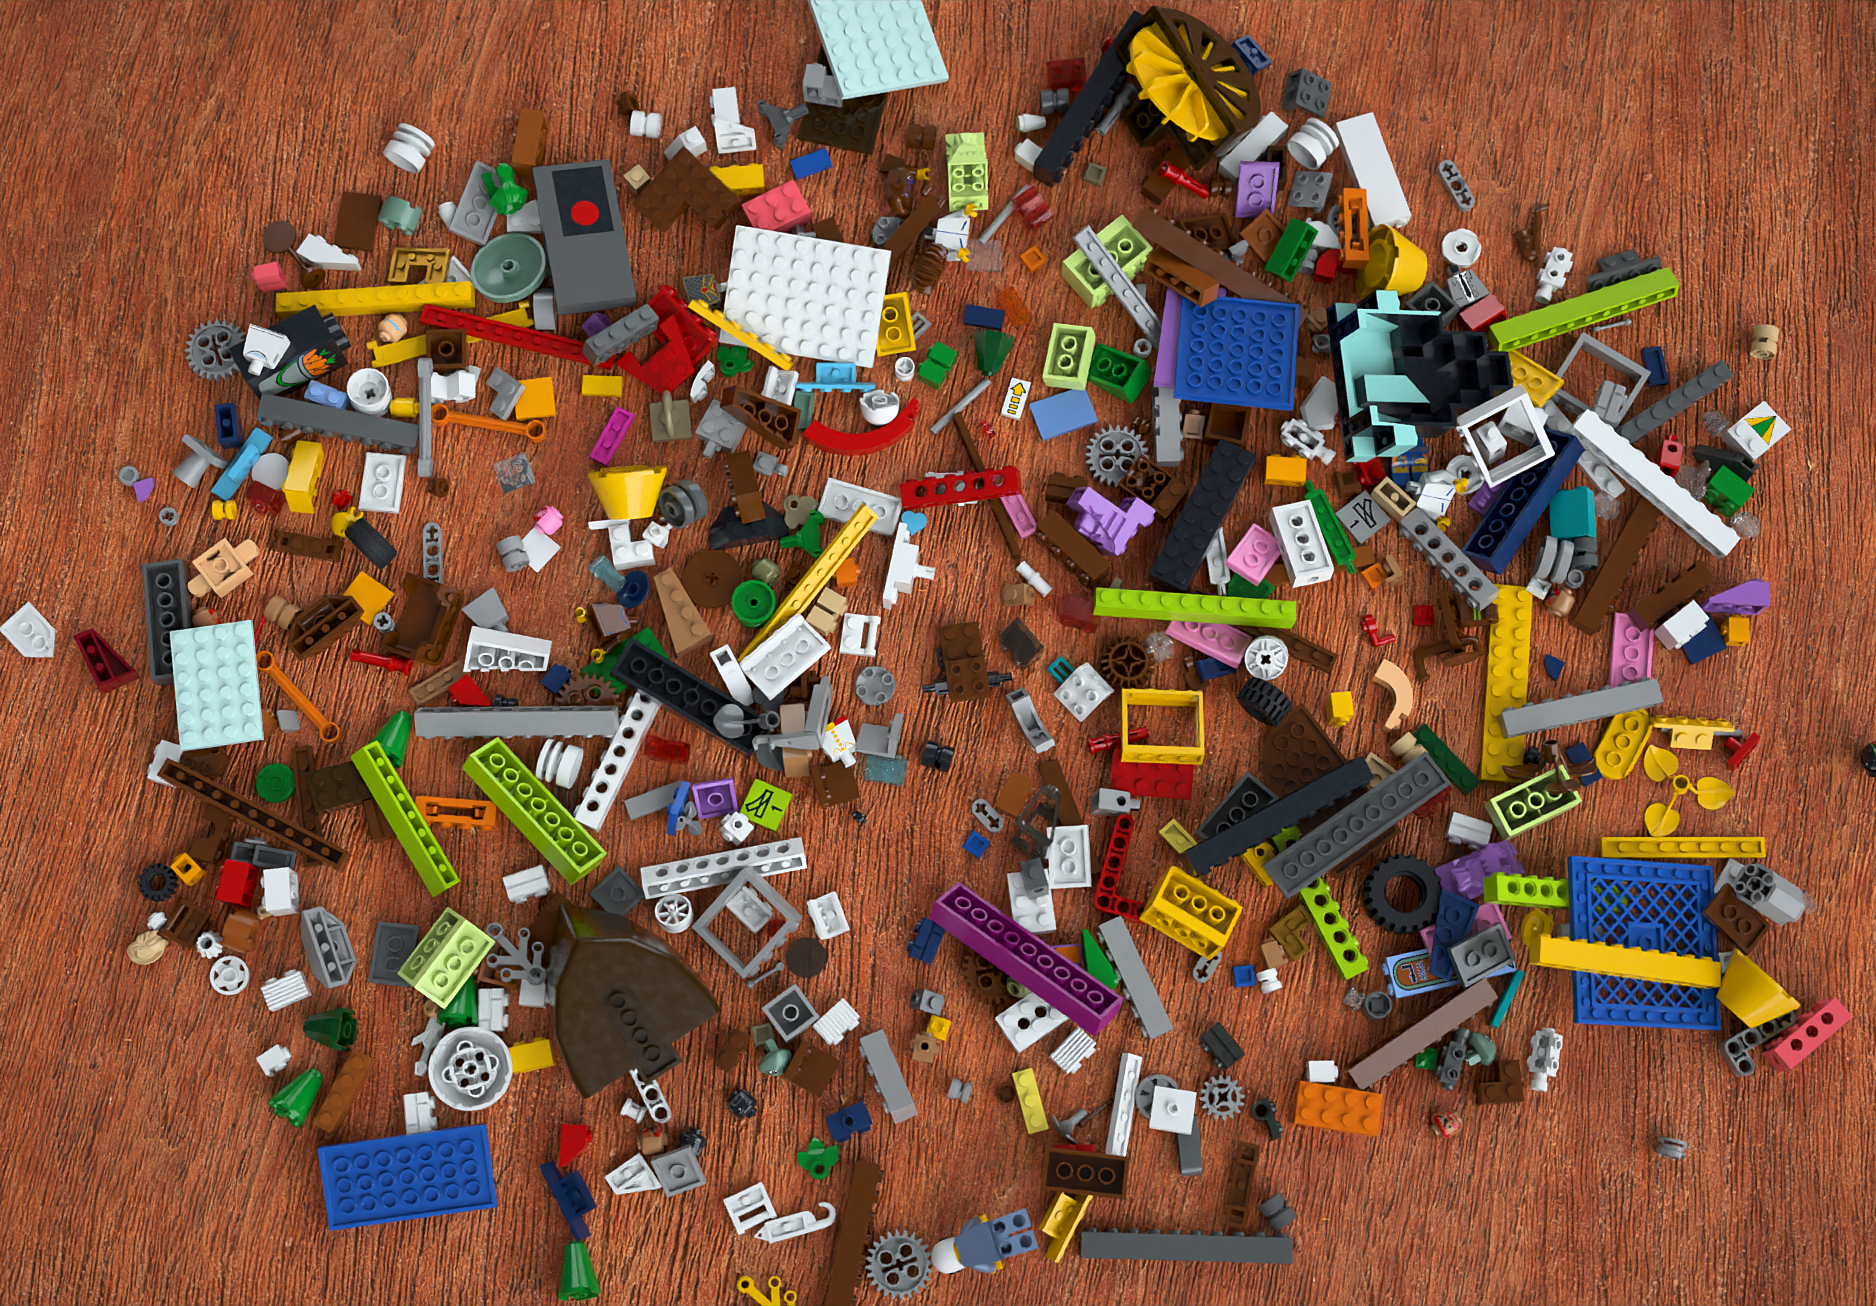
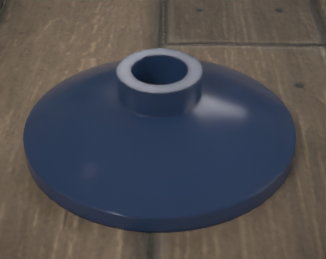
M639 570L632 571L621 581L617 597L620 605L628 609L635 608L646 598L649 592L650 581L644 572Z

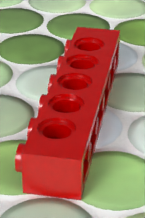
M1008 465L1003 466L1001 470L986 468L980 473L966 471L963 472V475L956 476V474H946L944 478L937 479L935 476L926 477L923 481L909 479L905 483L900 484L902 508L907 511L1022 495L1020 471L1016 467ZM1002 477L1004 479L1003 484L996 486V480ZM984 480V486L976 489V483ZM964 483V484H965L964 489H963L962 491L958 492V491H957V486H958V484ZM945 486L944 493L938 494V488ZM926 488V494L923 497H919L918 492Z

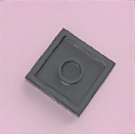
M619 865L589 893L606 912L626 916L645 898L644 891Z

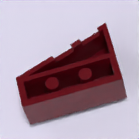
M93 628L73 636L101 695L139 679L137 671Z

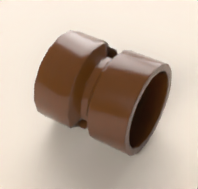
M909 123L906 147L917 149L921 146L922 150L933 151L936 126L925 125L921 127L920 124ZM918 134H922V139L917 138Z

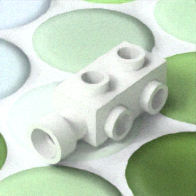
M1554 246L1551 253L1547 252L1543 263H1546L1544 269L1540 268L1536 277L1539 280L1538 286L1541 288L1537 290L1534 298L1539 303L1548 304L1552 297L1551 292H1556L1558 288L1562 289L1566 280L1563 275L1565 272H1569L1573 264L1570 261L1572 253H1569L1566 249Z
M1292 419L1290 422L1286 421L1280 429L1282 431L1280 439H1282L1286 446L1295 448L1299 455L1305 459L1313 460L1315 456H1318L1325 465L1331 462L1336 452L1330 448L1328 450L1323 446L1325 440H1323V435L1319 431L1314 430L1312 432L1306 428L1307 424L1301 419H1297V421ZM1290 434H1295L1297 438H1294ZM1306 445H1311L1313 449L1311 450Z
M1543 1027L1542 1031H1536V1034L1531 1038L1533 1051L1532 1056H1529L1527 1059V1066L1530 1072L1535 1073L1534 1079L1531 1080L1530 1089L1547 1092V1076L1556 1077L1563 1036L1556 1034L1555 1029Z

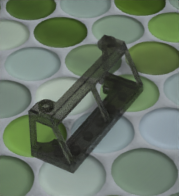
M1043 783L1014 822V825L1021 829L1010 842L1029 857H1040L1043 866L1048 861L1061 799L1060 790L1052 784L1047 785ZM1042 793L1052 799L1051 804L1040 802L1027 821L1023 819ZM1037 813L1051 822L1050 838L1030 824ZM1022 833L1030 838V842L1020 838Z

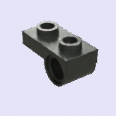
M1267 1097L1251 1106L1250 1115L1256 1121H1265L1271 1141L1282 1138L1283 1128L1280 1121L1275 1119L1274 1113H1276V1108L1273 1101H1269ZM1261 1105L1265 1108L1266 1113L1263 1117H1259L1255 1113L1256 1106Z

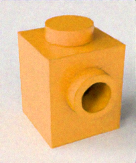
M1731 615L1722 623L1721 635H1724L1726 645L1744 646L1749 642V618H1742V615Z

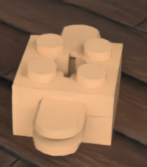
M226 538L222 539L192 561L200 574L188 582L189 591L194 596L200 598L213 589L222 598L253 575L247 563L259 555L258 546L252 540L247 539L234 548Z

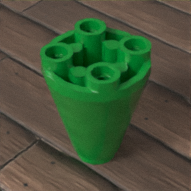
M397 711L367 743L369 745L378 741L392 766L398 769L401 768L405 759L412 725L411 715L404 711Z
M310 1068L271 1096L267 1104L273 1108L272 1112L280 1118L285 1116L289 1119L288 1122L298 1129L305 1122L324 1077L314 1068Z

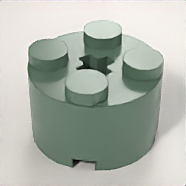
M386 196L377 221L389 230L394 231L397 228L401 230L402 234L411 237L416 230L423 211L417 206L413 209L410 203L403 199Z

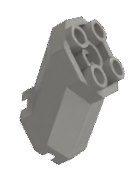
M1760 863L1747 864L1745 867H1742L1733 881L1734 891L1739 900L1779 925H1784L1790 921H1798L1806 908L1803 892L1800 888Z

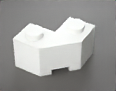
M464 370L455 371L454 374L448 377L433 372L431 378V404H444V400H455L456 403H464L475 398V375L468 374Z

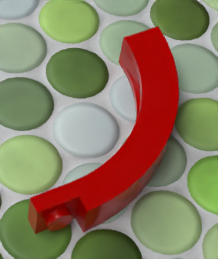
M913 398L893 421L884 427L866 433L838 432L814 420L804 431L803 440L820 450L837 455L861 456L879 452L900 441L914 428V423L911 419L914 420L920 413V402Z

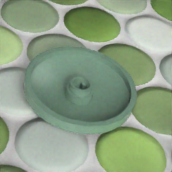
M509 233L498 236L486 243L476 254L471 266L473 284L478 292L490 301L509 303L523 299L534 292L546 276L548 264L545 251L535 238L526 234Z

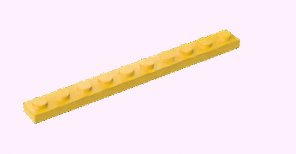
M863 503L859 506L737 659L739 662L771 637L776 630L785 625L791 617L798 613L801 614L879 516Z

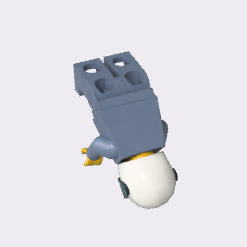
M1026 1208L992 1221H988L986 1213L979 1217L974 1215L960 1230V1235L938 1240V1243L931 1252L932 1264L938 1271L945 1274L949 1273V1275L958 1273L968 1266L973 1270L993 1274L997 1269H1003L1001 1262L1003 1258L1037 1249L1038 1244L1033 1229L1014 1236L1011 1235L1013 1232L1031 1227Z

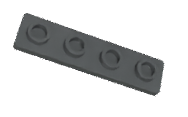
M1629 250L1598 259L1596 266L1601 273L1586 277V291L1591 293L1603 287H1609L1621 281L1636 278L1639 275L1652 273L1661 268V258L1656 256L1641 261L1634 250Z

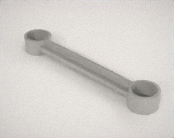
M419 358L417 366L419 377L418 476L432 477L431 378L433 376V361L431 358Z

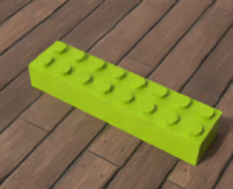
M496 737L469 755L462 769L571 886L601 864L607 855L605 850L499 737Z

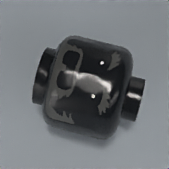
M746 1089L735 1090L727 1099V1109L739 1120H743L746 1117L750 1119L758 1111L755 1108L758 1100Z
M690 1127L689 1131H681L676 1149L690 1144L695 1156L700 1157L706 1144V1138L701 1135L702 1131Z

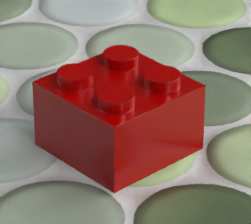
M226 859L225 864H222L220 869V876L222 877L220 884H217L215 889L216 899L226 905L250 909L260 869L250 863Z

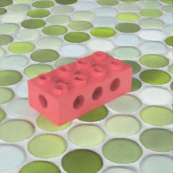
M1836 997L1832 999L1825 998L1822 1001L1818 1000L1810 1007L1812 1011H1809L1807 1014H1801L1796 1018V1024L1780 1032L1781 1037L1776 1040L1774 1038L1765 1045L1767 1049L1762 1054L1778 1072L1792 1069L1852 1018L1851 1014Z

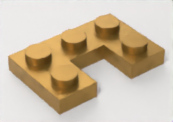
M394 247L388 283L390 285H409L412 269H427L425 284L446 283L452 251L450 249Z

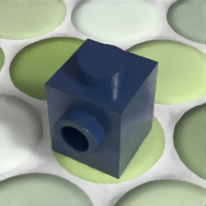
M555 663L542 679L541 684L557 697L561 696L559 689L566 690L563 686L564 682L571 684L569 679L572 677L570 674L572 671L563 664L560 667Z

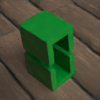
M936 341L934 346L931 345L926 353L928 358L925 362L919 364L916 372L918 373L919 381L939 390L947 377L945 373H949L957 359V351Z

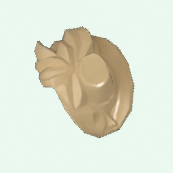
M158 930L146 931L144 934L137 936L136 941L128 946L127 954L131 961L136 964L146 965L153 963L162 956L168 941L156 934Z

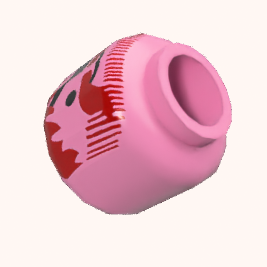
M544 506L534 516L536 523L534 527L540 534L545 532L547 535H552L562 526L563 516L554 506Z

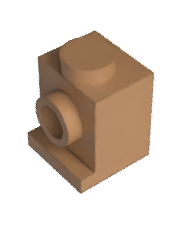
M1274 937L1262 941L1263 944L1258 948L1266 970L1288 963L1287 959L1283 960L1282 956H1285L1282 945H1278Z

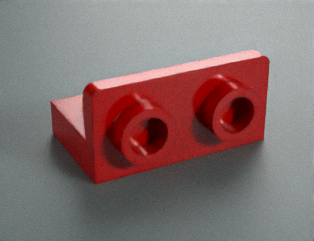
M1379 456L1367 462H1351L1352 466L1356 467L1358 481L1360 485L1364 486L1365 490L1378 486L1387 477Z

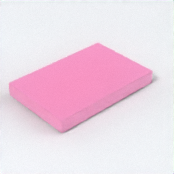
M1253 523L1224 565L1255 586H1258L1281 554L1275 536Z

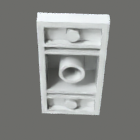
M899 522L883 594V608L891 609L892 604H896L897 591L911 594L913 581L916 576L933 580L935 575V567L918 565L919 546L909 544L911 536L910 531L907 530L906 523Z

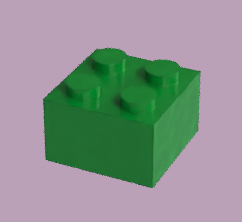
M1723 465L1698 494L1706 503L1715 506L1720 514L1730 518L1743 506L1755 489Z

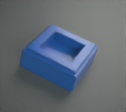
M973 831L962 848L979 859L989 846L990 841L976 831Z
M1253 964L1232 967L1235 988L1256 985Z

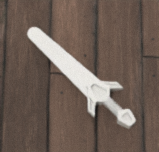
M430 1017L425 1032L413 1038L411 1044L413 1046L422 1042L425 1048L419 1062L415 1063L414 1074L421 1077L429 1069L427 1065L429 1054H431V1050L436 1048L441 1040L446 1024L443 1022L442 1026L436 1022L437 1017Z

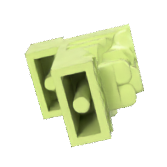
M984 132L945 134L949 210L959 211L964 209L968 203L977 206L973 210H988L987 159Z

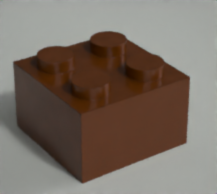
M1211 403L1203 444L1217 447L1222 438L1243 448L1251 408L1240 405Z

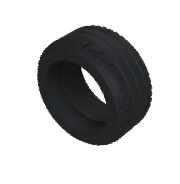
M359 518L345 532V536L379 569L386 567L397 555V550L364 518Z

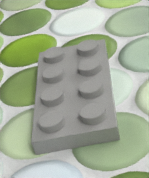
M476 160L448 231L484 246L498 213L487 204L490 198L481 175L487 172L492 173V180L498 188L500 187V182L494 168Z

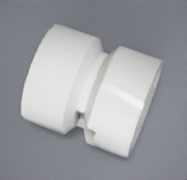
M633 110L630 134L634 136L646 134L649 138L658 139L661 129V114L649 113L646 115L645 112Z

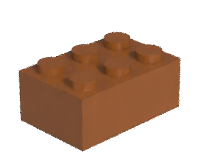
M521 108L520 115L516 116L517 133L513 134L512 143L514 144V149L510 151L509 162L512 163V170L515 171L517 177L532 179V167H542L549 125L544 111Z

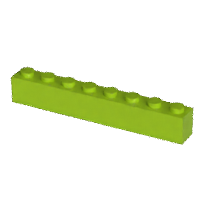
M375 741L366 745L351 755L350 758L432 897L459 883L458 876L379 742Z

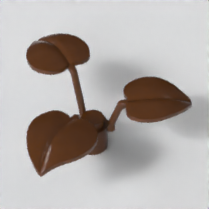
M1555 739L1546 740L1542 743L1543 752L1540 753L1539 765H1502L1503 772L1512 779H1527L1536 776V772L1541 771L1544 759L1547 760V763L1554 764L1558 782H1552L1545 786L1546 791L1551 794H1562L1567 791L1574 792L1581 789V784L1577 780L1568 779L1562 781L1558 765L1559 759L1568 775L1572 774V776L1581 777L1594 774L1597 771L1596 757L1567 766L1561 753L1559 741Z

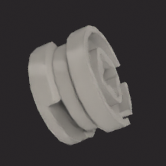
M1658 1137L1657 1142L1659 1146L1656 1148L1655 1154L1680 1160L1682 1157L1681 1160H1685L1684 1149H1687V1142L1668 1137Z

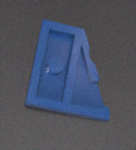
M683 781L680 788L676 787L673 795L675 801L668 806L666 815H669L667 834L675 836L677 819L679 816H682L689 796L691 784L689 782Z

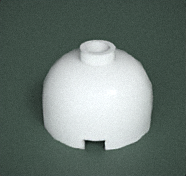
M884 390L866 392L863 394V398H860L862 416L869 423L876 426H884L896 418L899 411L898 395L891 391L890 395L884 394Z

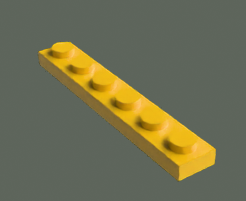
M694 299L689 304V308L784 370L789 371L794 363L790 361L792 358L783 352L781 354L774 351L775 347L765 341L763 344L757 340L758 336L753 332L743 331L739 323L734 320L728 321L724 318L726 315L717 309L715 311L708 308L709 304L704 300L698 299L697 301Z

